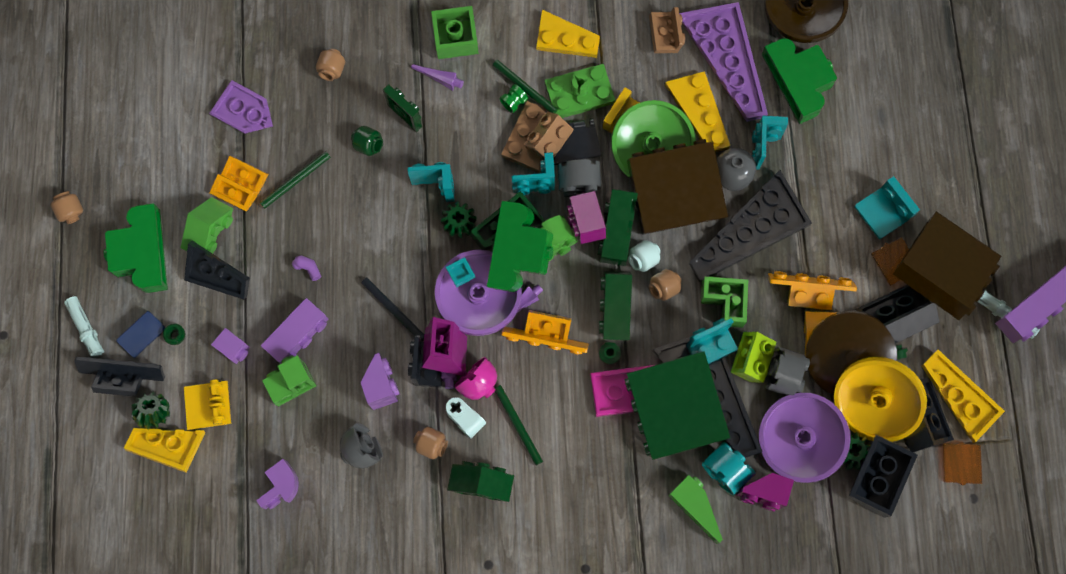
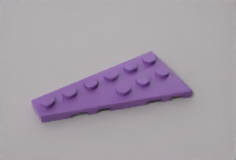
M739 2L679 13L682 15V24L744 119L751 121L767 116L768 113Z

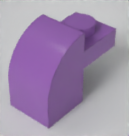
M282 459L265 472L275 487L256 500L263 509H273L281 502V498L290 503L297 494L299 487L298 477L288 461Z

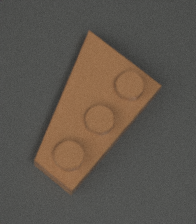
M529 101L526 102L502 151L501 157L539 173L541 157L534 150L524 146L528 135L539 124L541 117L546 114V109Z

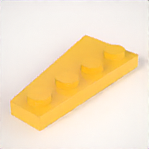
M705 71L665 82V87L671 92L677 105L681 107L684 114L690 120L699 139H706V142L713 141L715 153L729 149L730 143Z
M936 350L923 363L922 368L973 443L977 442L1005 411L940 350Z

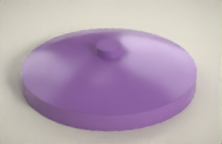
M472 250L455 256L443 267L436 281L435 300L441 316L444 320L455 322L459 330L467 335L484 336L503 329L512 321L520 307L521 288L515 292H508L487 287L493 253L491 251ZM465 257L476 278L456 288L446 267Z
M795 393V395L781 398L768 409L760 425L759 444L763 451L764 459L776 473L793 479L795 482L811 483L831 476L844 463L850 448V430L844 415L831 401L817 394Z

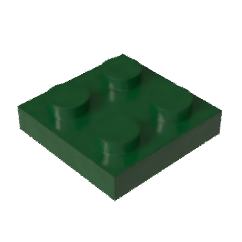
M388 84L383 89L388 107L417 133L422 128L421 116L418 112L419 108L412 101L408 102L405 100L401 90L397 87L394 89Z

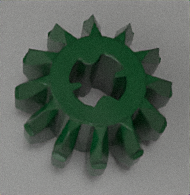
M457 201L455 203L456 207L453 208L449 204V211H442L444 218L441 219V224H444L443 230L445 232L450 231L451 237L458 233V237L461 239L463 232L469 236V229L476 227L473 222L477 221V217L473 215V208L468 209L467 203L460 207ZM457 217H461V222H460V223H457V222H456V221H457V219H456Z
M154 391L148 396L144 393L143 398L136 397V403L132 404L131 407L132 418L140 428L145 426L149 430L151 426H155L158 429L159 423L166 424V418L170 417L169 402L162 394L156 395Z
M857 432L854 433L853 437L850 434L849 448H855L857 453L850 454L848 452L842 464L847 463V470H851L853 466L856 470H859L868 453L867 450L871 446V444H864L867 441V437L859 440L860 435Z

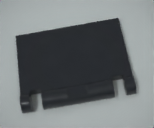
M593 118L589 119L590 127H586L584 120L568 123L574 130L554 157V165L602 155Z

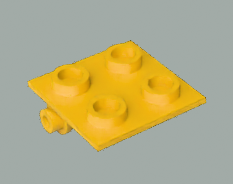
M211 380L207 384L184 387L187 430L231 424L228 381L219 382V380Z

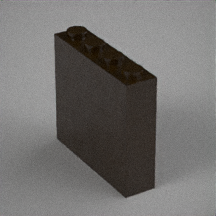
M706 139L694 141L692 146L686 147L685 143L674 145L672 150L665 151V147L652 150L653 154L644 155V152L631 154L632 158L627 160L633 192L638 193L636 208L642 235L728 217L713 141L706 142Z
M936 211L924 225L893 272V275L951 316L960 320L965 314L969 316L977 305L974 302L977 303L983 296L984 291L982 289H985L992 281L990 275L993 276L999 269L1000 265L997 263L1002 256Z

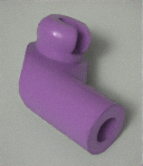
M301 255L295 257L292 261L293 268L296 270H307L312 281L322 277L314 260Z

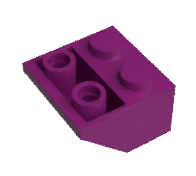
M433 317L425 329L422 368L465 376L467 336L459 330L455 322Z
M771 473L743 487L736 493V496L741 497L740 501L752 505L760 503L763 504V509L775 512V510L787 507L794 480Z

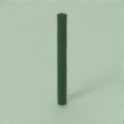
M499 60L493 63V67L514 84L518 85L544 109L554 114L557 113L558 108Z
M326 151L259 203L266 209L330 159V155Z
M501 385L495 387L496 395L536 466L541 464L543 460Z

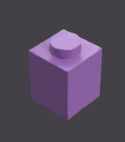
M226 328L211 344L235 364L246 358L250 348Z

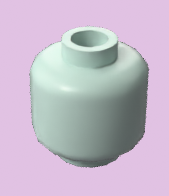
M644 240L630 249L628 261L633 269L646 272L660 262V248L657 244Z

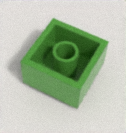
M472 6L431 11L438 59L479 54Z

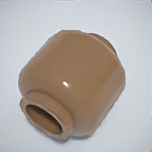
M324 50L320 53L315 68L322 79L333 81L340 78L346 61L338 50Z
M67 191L53 197L54 201L51 203V208L59 222L66 221L67 224H72L80 220L79 215L83 213V208L76 194H70Z
M665 269L651 277L649 291L655 299L666 301L680 292L681 278L676 272Z
M431 427L418 431L413 440V443L416 444V452L430 459H436L438 456L442 457L448 445L445 434Z

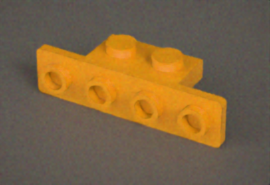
M775 271L774 274L768 273L770 283L790 285L788 306L832 310L835 290L857 291V286L849 278L841 277L839 280H834L823 275L813 278L802 273H797L795 276L787 275V273Z
M532 310L528 312L525 330L505 326L501 334L510 341L525 340L530 345L539 346L544 344L554 350H561V348L569 349L574 354L587 353L589 345L588 343L568 339L571 318Z

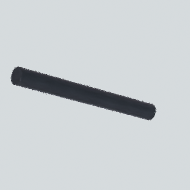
M366 277L361 284L414 337L415 335H420L421 340L424 341V333Z

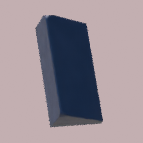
M147 311L116 341L135 359L164 332L166 327L150 311Z

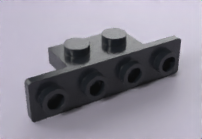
M76 357L74 360L79 373L96 375L91 387L93 393L137 397L142 380L164 381L165 379L162 366L155 363L146 364L91 357Z

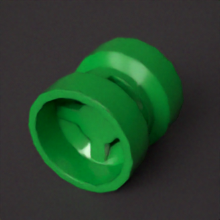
M514 84L508 94H503L499 100L510 113H514L518 109V105L524 104L528 97L518 85Z

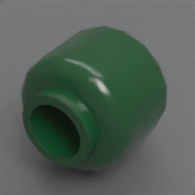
M368 126L359 127L351 135L353 149L364 155L373 156L380 152L383 147L381 133Z

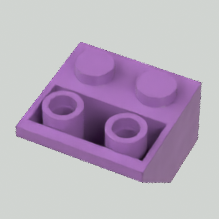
M380 353L374 355L361 381L367 403L373 410L398 402L396 395L400 394L396 382L393 378L390 379L389 376L393 374L387 358H382Z

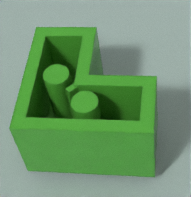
M211 197L189 212L180 248L187 251L188 243L193 240L209 252L214 253L217 248L216 239L218 234L225 228H229L233 221V217H231L233 208Z
M705 276L701 285V304L722 305L721 319L724 318L727 321L732 318L734 323L730 327L743 328L747 322L748 280Z
M292 355L283 359L282 364L278 365L280 371H272L266 375V379L262 380L273 403L278 407L317 386L307 365L298 355L295 357Z

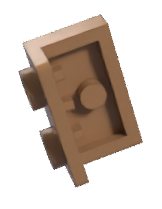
M674 7L671 12H651L649 20L654 53H678L685 44V34L682 33L681 29L682 15L679 14V8Z
M547 112L541 117L534 131L528 135L524 146L534 150L543 160H545L544 153L553 152L554 159L574 129L558 114Z

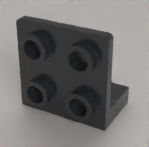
M415 335V340L410 342V354H412L413 363L408 365L410 380L413 381L415 386L442 388V372L422 368L424 342H422L420 335Z

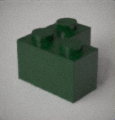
M462 461L461 465L452 464L447 491L479 496L494 501L509 502L514 475L507 474L504 468L493 467V469H490V464L477 462L475 466V463Z

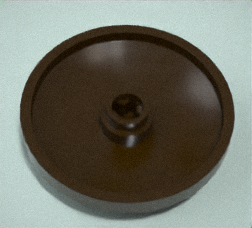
M765 0L766 16L772 27L783 37L799 43H814L830 37L840 28L848 11V0Z
M859 311L838 312L822 320L812 331L806 347V358L810 359L808 370L812 378L823 390L834 395L835 387L841 374L856 361L869 357H884L897 361L896 345L887 327L872 315Z

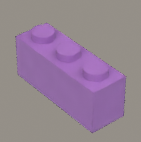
M306 298L267 338L261 347L282 364L283 359L292 355L295 357L301 348H306L312 341L311 337L316 332H321L326 327V322L329 319Z

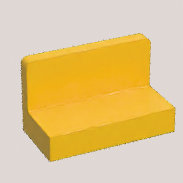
M626 87L623 89L605 117L603 129L612 133L620 116L632 106L640 103L631 98V90Z

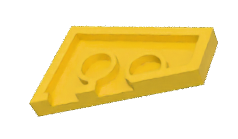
M542 10L536 50L597 58L599 35Z
M133 428L124 449L187 473L205 435V431Z

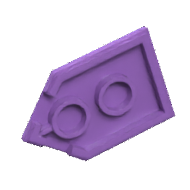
M233 80L230 81L209 113L211 116L244 134L273 127L267 99Z

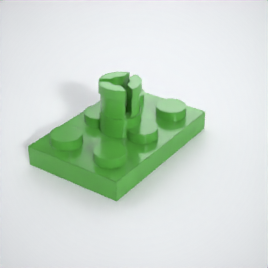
M604 64L544 80L550 102L558 108L556 114L561 118L612 105L616 102Z

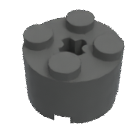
M587 159L566 161L567 165L563 167L562 163L558 164L559 191L564 193V197L576 196V193H589L593 191L597 195V190L601 189L599 161H596V165L591 164V160Z
M776 347L774 353L777 354L774 359H771L768 374L765 378V382H768V385H765V389L784 395H795L796 392L801 393L805 384L803 375L809 368L810 359L806 358L804 354Z

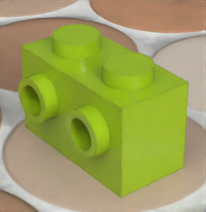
M743 332L731 373L749 382L764 383L777 342L759 332Z

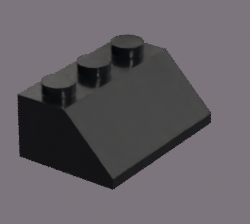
M908 285L855 309L856 311L872 315L881 321L890 331L895 344L940 322L937 305Z
M930 378L920 379L927 396V408L924 418L919 427L912 434L904 438L906 446L913 453L954 440Z
M875 435L849 497L863 508L883 518L891 517L918 454Z

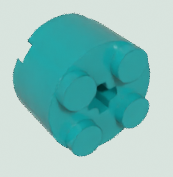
M722 442L704 460L702 467L713 480L716 479L720 483L719 486L733 496L756 472L748 464H744L746 459L740 452L736 450L733 453L731 447L727 443Z

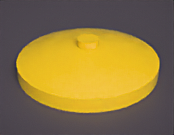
M869 357L851 364L841 374L834 391V404L844 415L852 432H857L860 437H867V440L873 441L875 435H878L893 442L909 436L919 427L926 412L927 396L921 380L910 368L893 359Z

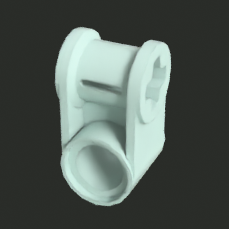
M455 397L447 402L446 412L448 417L470 439L486 424V421L462 399ZM460 405V413L456 411L452 413L451 406Z

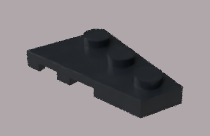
M193 240L188 243L184 281L243 300L247 297L250 280L248 276Z

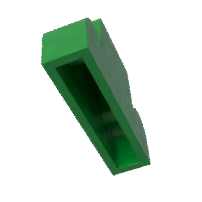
M784 38L766 45L762 52V57L798 123L801 124L819 115L825 103L824 96L821 93L833 87L837 76L833 71L832 62L826 58L819 45L795 54V44L791 40Z
M502 201L487 281L488 288L515 292L523 284L520 272L546 275L549 260L553 256V247H551L553 233L546 229L528 227L533 223L534 213L523 204Z
M154 203L132 207L126 216L127 222L132 227L111 230L105 233L106 249H104V258L108 264V271L116 277L132 275L133 284L145 293L168 290L160 209Z

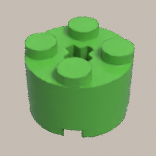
M558 215L541 223L542 227L540 229H546L553 233L552 259L557 254H560V256L567 254L571 251L570 246L578 242L564 216Z

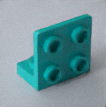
M762 116L760 122L756 123L755 130L752 133V143H755L752 157L755 160L756 170L760 169L766 157V141L775 142L781 140L788 126V117Z
M553 152L544 153L545 160H541V174L511 176L513 193L521 191L524 195L530 192L547 194L555 190Z
M437 162L431 166L415 164L407 168L412 185L439 183L441 196H445L446 202H455L454 181L450 164L444 162Z
M894 176L888 179L880 189L854 206L878 239H882L909 221L920 211Z
M722 318L714 322L713 326L708 330L703 327L693 332V336L690 337V341L686 345L690 355L705 351L708 364L737 351L738 348L728 331L734 323L732 318L727 321Z

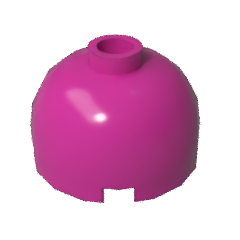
M483 357L473 364V368L468 373L466 371L465 376H461L454 385L455 389L465 398L478 400L484 396L487 399L496 390L493 387L497 382L496 368L486 357Z

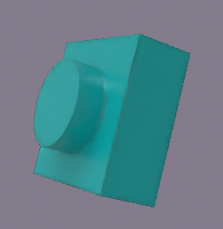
M465 257L446 267L456 288L476 278Z

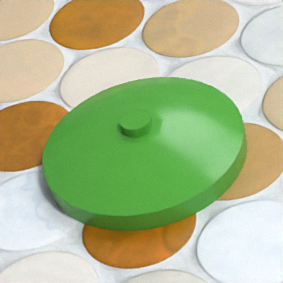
M644 101L632 106L620 116L612 132L611 150L619 169L630 178L627 160L632 158L631 154L644 152V155L653 154L652 150L665 147V151L672 150L674 145L685 143L686 147L694 145L693 142L696 141V137L690 120L679 108L664 101Z

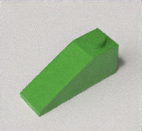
M688 475L668 496L718 544L723 539L707 494L702 488L704 485L697 477Z

